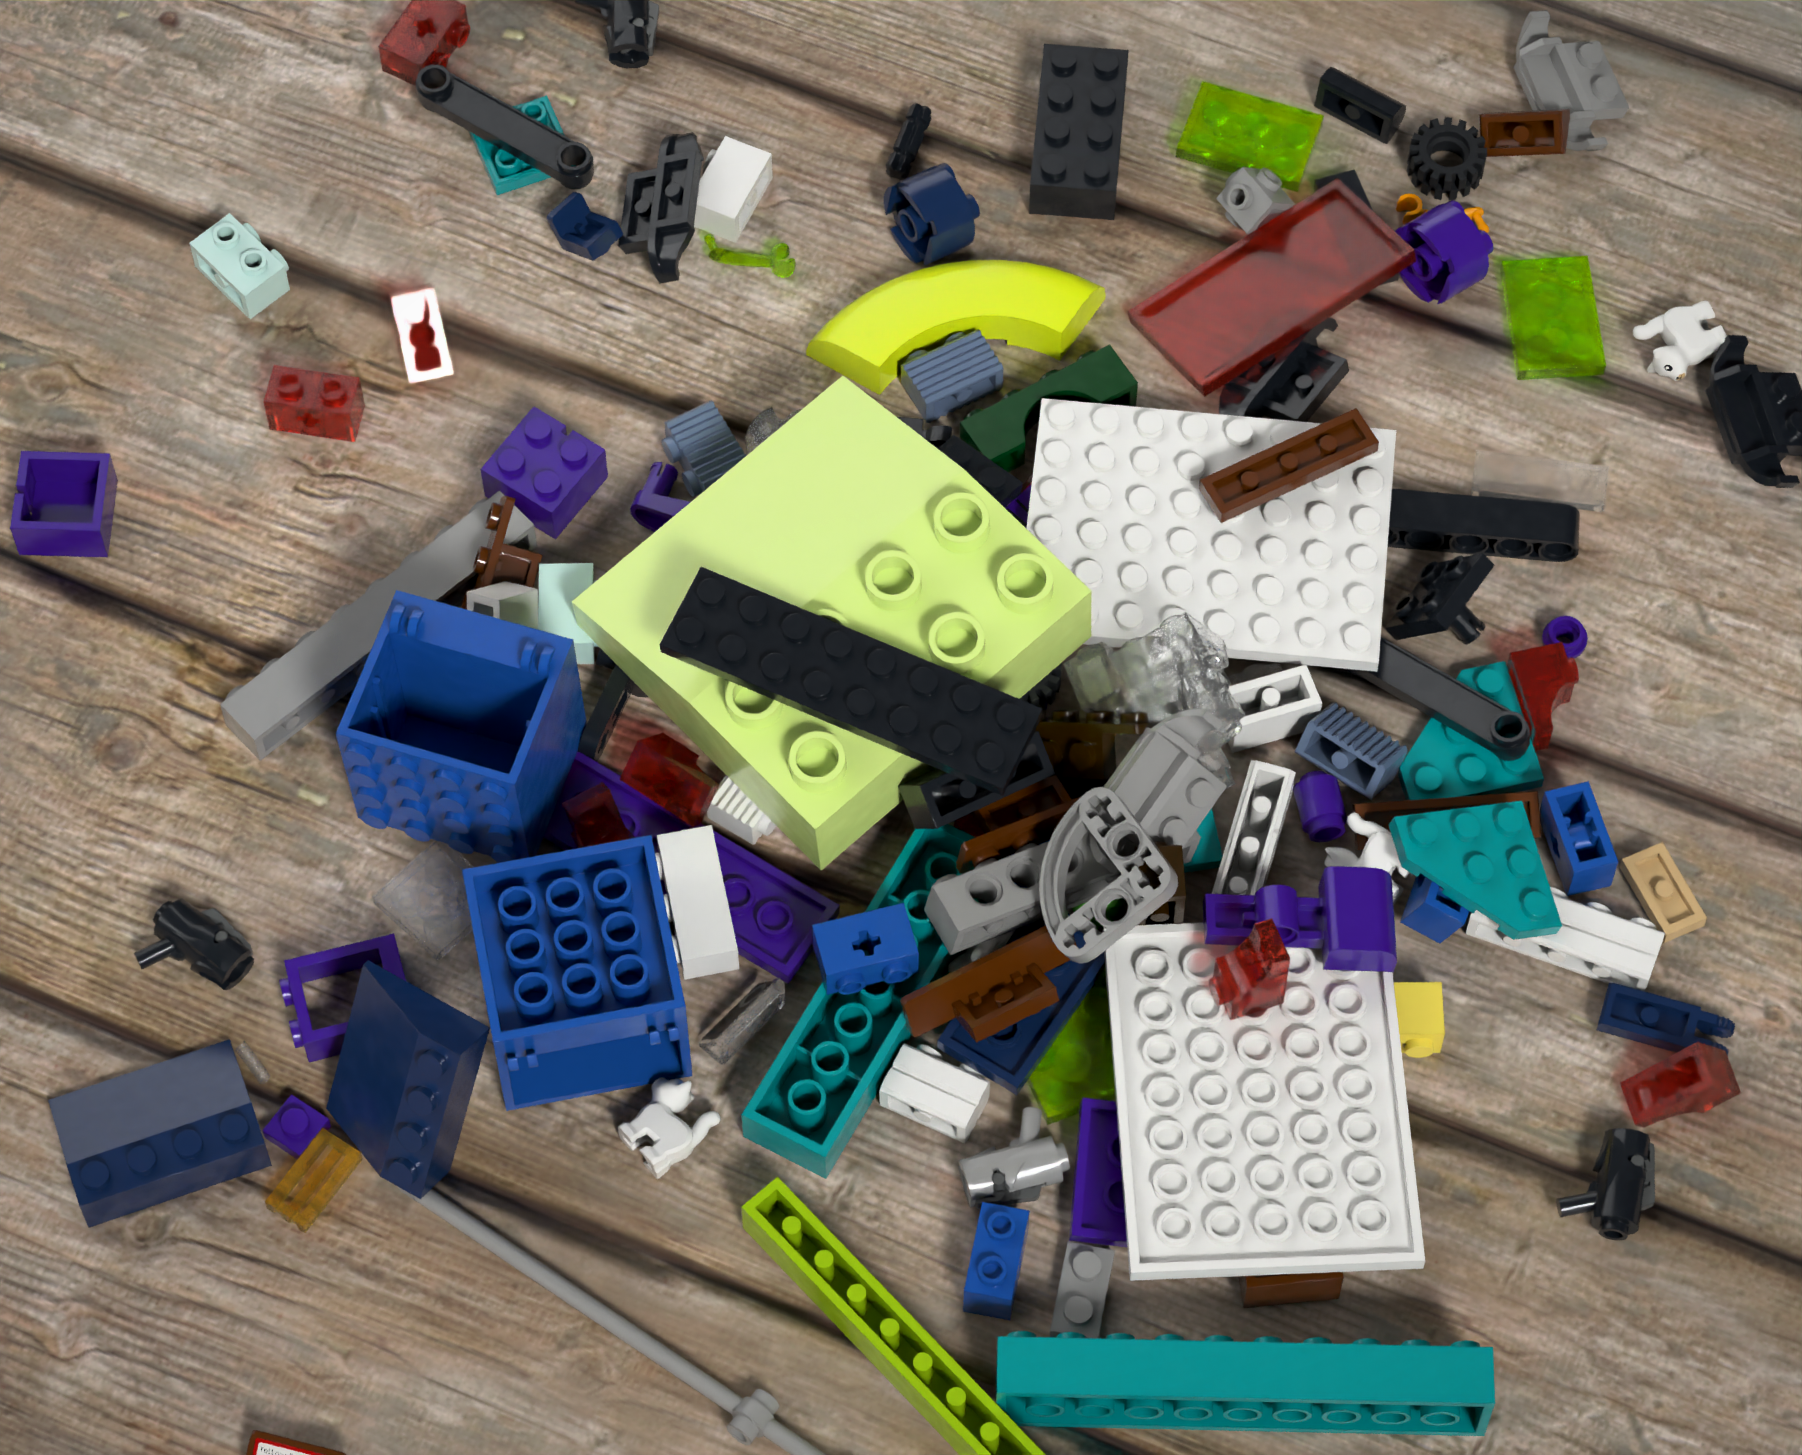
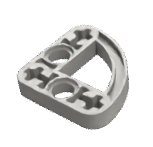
M1093 788L1080 797L1067 811L1053 832L1045 851L1040 873L1039 894L1041 910L1047 930L1057 948L1066 957L1076 963H1088L1166 903L1176 892L1178 877L1173 867L1126 804L1108 788ZM1101 802L1107 806L1108 813L1118 823L1112 828L1098 816L1096 806ZM1089 829L1122 875L1068 917L1065 900L1067 872L1076 847ZM1127 834L1138 835L1139 846L1136 852L1127 857L1119 856L1117 845L1121 838ZM1145 862L1156 874L1160 875L1158 878L1161 885L1156 889L1149 885V879L1138 868ZM1119 898L1126 899L1128 903L1126 915L1118 921H1108L1106 918V908L1109 903ZM1093 917L1106 928L1103 933L1099 932L1096 929L1097 926L1090 921ZM1077 931L1084 934L1083 938L1086 942L1084 947L1080 949L1074 945L1075 939L1073 935Z

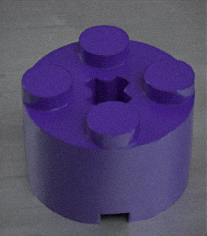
M1451 200L1432 208L1399 227L1393 234L1391 248L1393 256L1397 253L1400 254L1403 266L1398 268L1399 274L1407 287L1421 300L1429 303L1435 299L1438 300L1437 304H1440L1484 279L1488 272V255L1493 252V243L1485 231L1478 230L1473 221L1465 214L1460 203Z

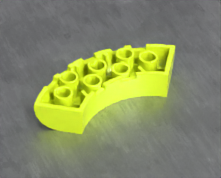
M967 260L944 263L899 276L866 292L845 306L822 327L809 342L806 355L879 395L901 374V365L905 363L911 354L919 350L930 352L941 347L950 336L958 332H964L967 335L979 329L985 339L1007 340V345L1028 348L1060 361L1105 300V288L1078 275L1028 262Z

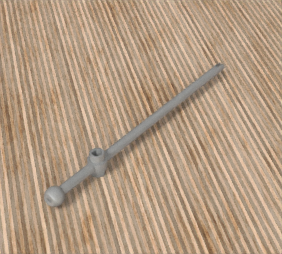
M399 1188L400 1191L732 1414L733 1419L728 1424L727 1430L740 1443L750 1445L756 1437L764 1436L791 1455H826L774 1419L773 1415L779 1409V1404L768 1392L756 1389L751 1397H740L435 1190L431 1189L424 1197L419 1199Z

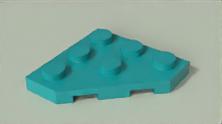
M1505 661L1461 670L1456 680L1510 711L1520 713L1523 716ZM1432 717L1405 757L1398 771V778L1405 800L1516 793L1540 788L1544 782V776L1531 737L1530 745L1521 758L1514 761H1505L1498 758L1493 752ZM1515 734L1502 735V737L1504 738H1512L1517 736Z
M1522 801L1396 816L1389 823L1390 832L1402 868L1416 877L1421 873L1444 888L1441 892L1442 894L1471 913L1478 910L1499 924L1498 930L1511 939L1556 934L1562 927Z

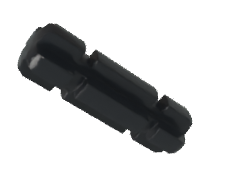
M914 103L909 107L906 115L907 121L903 122L893 146L894 152L890 154L886 163V174L889 177L904 180L908 177L912 168L910 164L914 162L925 136L923 132L927 130L931 121L932 112L929 107L921 106L918 103Z

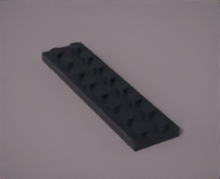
M700 567L659 644L661 652L1001 796L1004 795L1043 716V709L704 567Z

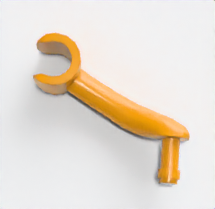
M1404 194L1398 199L1396 211L1409 210L1403 217L1404 225L1429 211L1422 209V200L1415 194ZM1480 207L1464 209L1465 214L1476 223L1478 230H1483L1486 233L1489 232V227L1482 218L1484 209Z

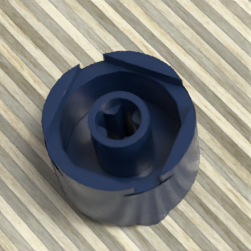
M947 163L933 166L888 187L884 194L885 214L888 215L893 212L896 226L890 228L892 235L902 252L912 262L917 264L924 261V265H928L973 242L975 236L974 219L980 216L979 206L971 194L965 195L961 186L956 181L952 168Z

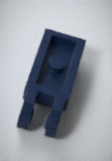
M1609 983L1596 1030L1686 1056L1690 1053L1698 1060L1721 1064L1727 1061L1729 1049H1726L1723 1044L1694 1036L1695 1030L1697 1028L1703 1034L1728 1038L1733 1036L1735 1023L1729 1020V1018L1702 1011L1701 1007L1620 984Z

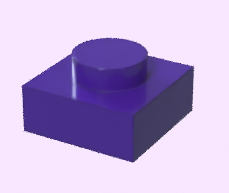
M291 1094L262 1131L264 1138L300 1162H303L329 1130L331 1124L327 1117Z

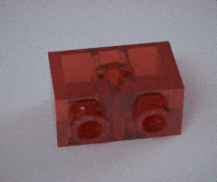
M411 0L378 46L382 71L416 86L417 75L424 67L441 65L447 68L452 53L457 47L461 48L466 43L470 34L466 5L456 0Z
M273 365L263 401L270 430L356 442L365 408L359 377Z

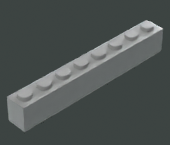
M498 491L489 499L478 501L471 508L467 516L454 526L448 525L436 535L434 541L420 552L410 553L401 562L400 567L386 578H379L372 582L365 594L352 604H345L338 608L331 616V619L318 630L304 634L298 640L295 647L284 656L270 660L262 668L260 674L250 682L232 689L220 704L226 726L261 761L355 688L396 590L460 607L468 589L474 590L479 573L473 572V565L479 547H487L491 530L485 528L489 509L493 502L499 504L501 497L504 495ZM514 505L503 543L527 551H533L537 547L534 524Z

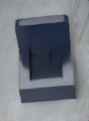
M572 192L547 215V221L562 249L592 261L607 253L611 245L623 235L617 221L591 212L582 194Z

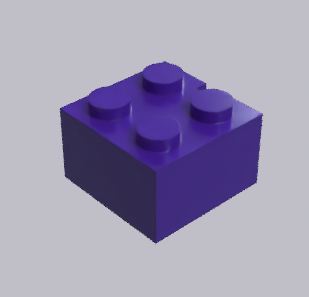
M533 407L480 469L485 497L490 498L500 491L504 496L515 498L514 505L534 524V527L555 540L608 478L604 448L574 430L567 436L566 425L536 407Z
M21 451L16 482L18 493H15L10 526L19 555L108 558L118 484L110 453Z

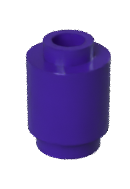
M1312 771L1304 774L1293 787L1303 831L1309 834L1311 841L1319 843L1341 837L1346 831L1344 825L1347 822V815L1337 778L1326 774L1324 771Z

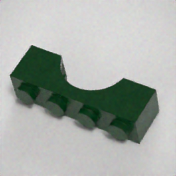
M1110 344L1098 351L1090 350L1082 354L1075 363L1061 370L1054 369L1047 372L1038 382L1022 390L1015 389L1010 391L1001 401L986 409L979 408L970 412L960 422V439L1009 473L1025 464V437L1029 430L1039 422L1042 398L1135 407L1138 382Z

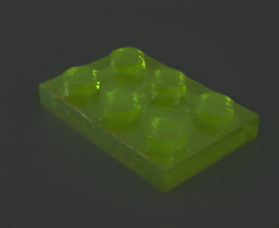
M1202 81L1178 142L1176 157L1229 173H1234L1242 167L1267 168L1282 181L1281 188L1298 192L1321 132L1324 115Z
M1588 256L1502 261L1500 273L1517 380L1604 375L1606 362Z

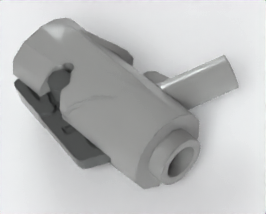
M1035 1107L1023 1109L1020 1137L1012 1140L1009 1147L996 1150L995 1146L969 1158L959 1160L960 1166L958 1167L961 1182L970 1207L981 1209L982 1202L1008 1205L1036 1201L1039 1199L1042 1187L1063 1182V1172L1070 1170L1068 1155L1064 1144H1055L1051 1136L1039 1139L1042 1115L1040 1109Z

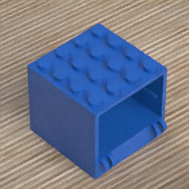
M396 590L336 731L358 818L365 824L377 829H385L388 826L404 831L408 836L418 841L426 842L433 839L447 843L452 849L460 853L472 854L473 852H478L491 856L498 863L536 856L576 757L583 731L587 725L574 641L570 638Z
M651 835L462 869L506 1111L653 1084L661 1077L668 1080L693 1076L686 1005Z

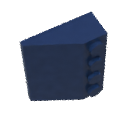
M368 960L362 967L326 1109L380 1177L421 1199L451 1169L490 1027Z
M230 1039L48 1100L70 1178L88 1228L272 1166Z

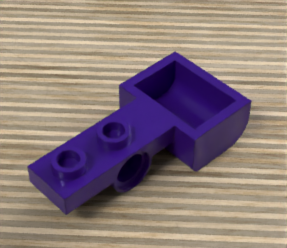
M1330 866L1323 871L1318 886L1319 898L1297 897V891L1286 885L1265 886L1257 890L1255 895L1205 894L1203 899L1204 944L1322 949L1323 970L1394 972L1397 964L1392 877L1387 871L1379 868Z

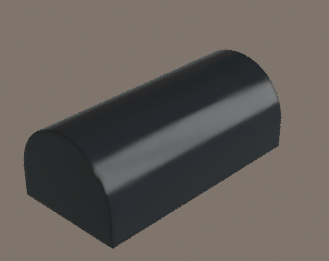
M1329 67L1320 77L1314 104L1316 108L1382 143L1388 144L1405 116V104L1334 67Z

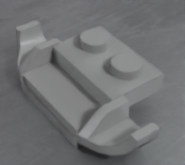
M1548 10L1530 11L1518 38L1516 63L1513 68L1532 110L1570 109L1566 148L1575 151L1603 150L1608 145L1606 138H1595L1589 127L1594 120L1623 118L1629 109V105L1600 42L1562 43L1560 37H1549L1548 23L1551 17Z
M1196 708L1181 711L1166 717L1152 728L1146 727L1143 734L1140 735L1104 786V788L1113 791L1126 804L1153 842L1160 841L1170 845H1182L1183 849L1227 787V785L1196 761L1201 754L1194 747L1198 740L1208 731L1218 730L1223 723L1208 709ZM1103 802L1096 806L1098 816L1110 828L1118 824L1108 813L1107 806ZM1090 832V848L1093 857L1115 875L1118 871L1117 867ZM1127 834L1122 837L1117 845L1118 854L1127 840L1137 844L1139 841L1138 835Z

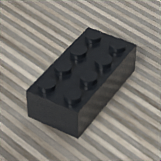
M1044 44L1030 181L1029 214L1114 220L1129 50Z

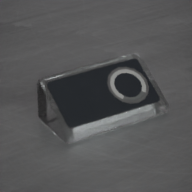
M780 978L762 980L757 983L698 1042L700 1048L720 1065L725 1064L786 1004L785 982Z

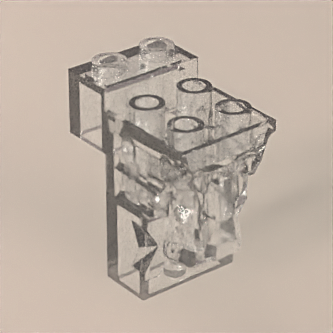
M1187 612L1165 619L1159 628L1143 637L1128 640L1117 652L1105 643L1100 642L1082 648L1074 658L1063 663L1079 705L1085 712L1110 710L1114 711V719H1120V713L1145 711L1148 712L1149 720H1164L1166 717L1181 711L1196 708L1208 709L1223 723L1218 730L1208 731L1198 740L1194 747L1201 754L1196 761L1227 785L1226 789L1235 784L1229 769L1231 768L1230 763L1221 747L1241 732L1242 724L1240 720L1244 717L1245 713L1239 702L1229 690L1231 682L1223 670L1229 666L1226 653L1227 646L1222 638Z

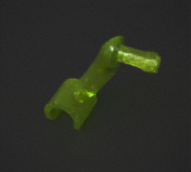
M707 234L704 237V241L710 249L708 257L715 262L736 266L771 268L776 276L782 278L789 277L795 271L796 261L794 258L780 261L787 258L790 253L789 246L785 243L775 245L771 249L770 255L718 248L714 235Z

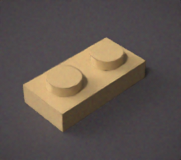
M1663 842L1621 860L1619 867L1650 921L1656 926L1657 930L1665 932L1663 943L1705 926L1707 917Z

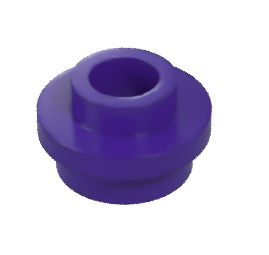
M1560 616L1553 619L1545 626L1542 634V644L1546 652L1560 660H1571L1580 656L1584 652L1588 640L1587 632L1581 622L1571 616ZM1567 637L1572 643H1562L1557 638Z

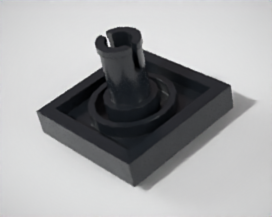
M1484 553L1466 557L1457 556L1452 560L1429 563L1418 574V583L1412 592L1400 599L1394 606L1393 613L1395 615L1386 625L1385 629L1395 640L1447 631L1450 627L1463 644L1473 642L1481 635L1479 631H1484L1485 624L1473 614L1466 604L1495 565Z

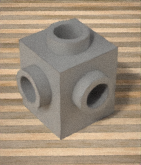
M1242 167L1228 177L1225 183L1226 187L1216 198L1227 210L1225 212L1226 218L1234 226L1244 230L1246 234L1270 236L1295 207L1294 202L1281 189L1282 181L1267 168Z

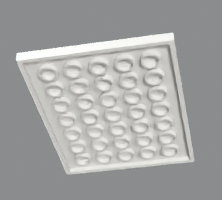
M1042 398L1026 529L1092 591L1091 637L1083 644L1377 672L1380 653L1396 430L1370 428L1379 441L1377 452L1220 523L1199 490L1200 479L1322 423Z
M1203 923L1137 925L1104 951L1130 1281L1424 1268L1425 1253L1392 972L1323 970L1322 949L1204 944Z

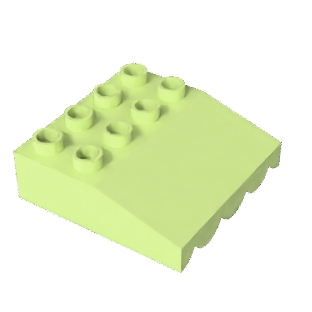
M844 376L840 377L572 601L577 625L820 870H823L903 800L898 785L935 769V767L662 653L659 644L700 567H704L1018 699L1091 637L1092 591L965 469Z

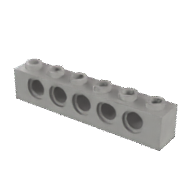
M1089 829L1076 847L1068 868L1065 886L1067 910L1088 902L1122 875L1119 870L1113 875L1093 857L1090 848ZM1197 830L1183 848L1184 864L1191 862L1201 837ZM1127 840L1118 855L1127 857L1134 854V849L1139 846V841L1137 844H1134ZM1049 841L1040 845L1029 843L1018 849L1014 855L998 861L995 858L987 859L978 864L972 871L959 876L948 874L938 879L932 885L924 911L950 955L1044 919L1040 904L1039 884L1041 866ZM1014 883H1021L1027 888L1019 887ZM973 898L982 899L987 904L979 903L975 901Z

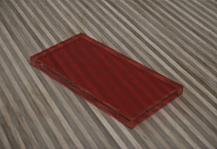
M1337 178L1128 311L1129 320L1206 397L1415 263V250Z

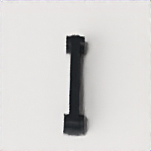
M429 65L418 73L416 92L420 103L425 109L438 113L558 180L566 188L572 190L581 189L591 182L594 175V161L591 152L584 144L574 142L457 77L444 66Z
M1382 637L1380 639L1377 672L1346 669L1350 673L1359 675L1488 749L1502 760L1514 761L1521 758L1530 745V729L1527 721L1520 713L1510 711ZM1505 734H1515V735H1517V736L1512 737V738H1504V737H1502V735H1505Z

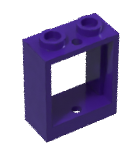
M394 933L284 960L288 977L279 979L285 1007L294 1005L298 1018L289 1021L295 1048L305 1047L309 1063L340 1055L348 1022L313 1030L302 983L362 969L363 964L368 960L376 965L382 964L383 969L406 981Z

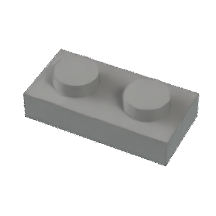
M1067 1242L1049 1337H1056L1064 1332H1078L1084 1334L1086 1338H1099L1115 1250Z

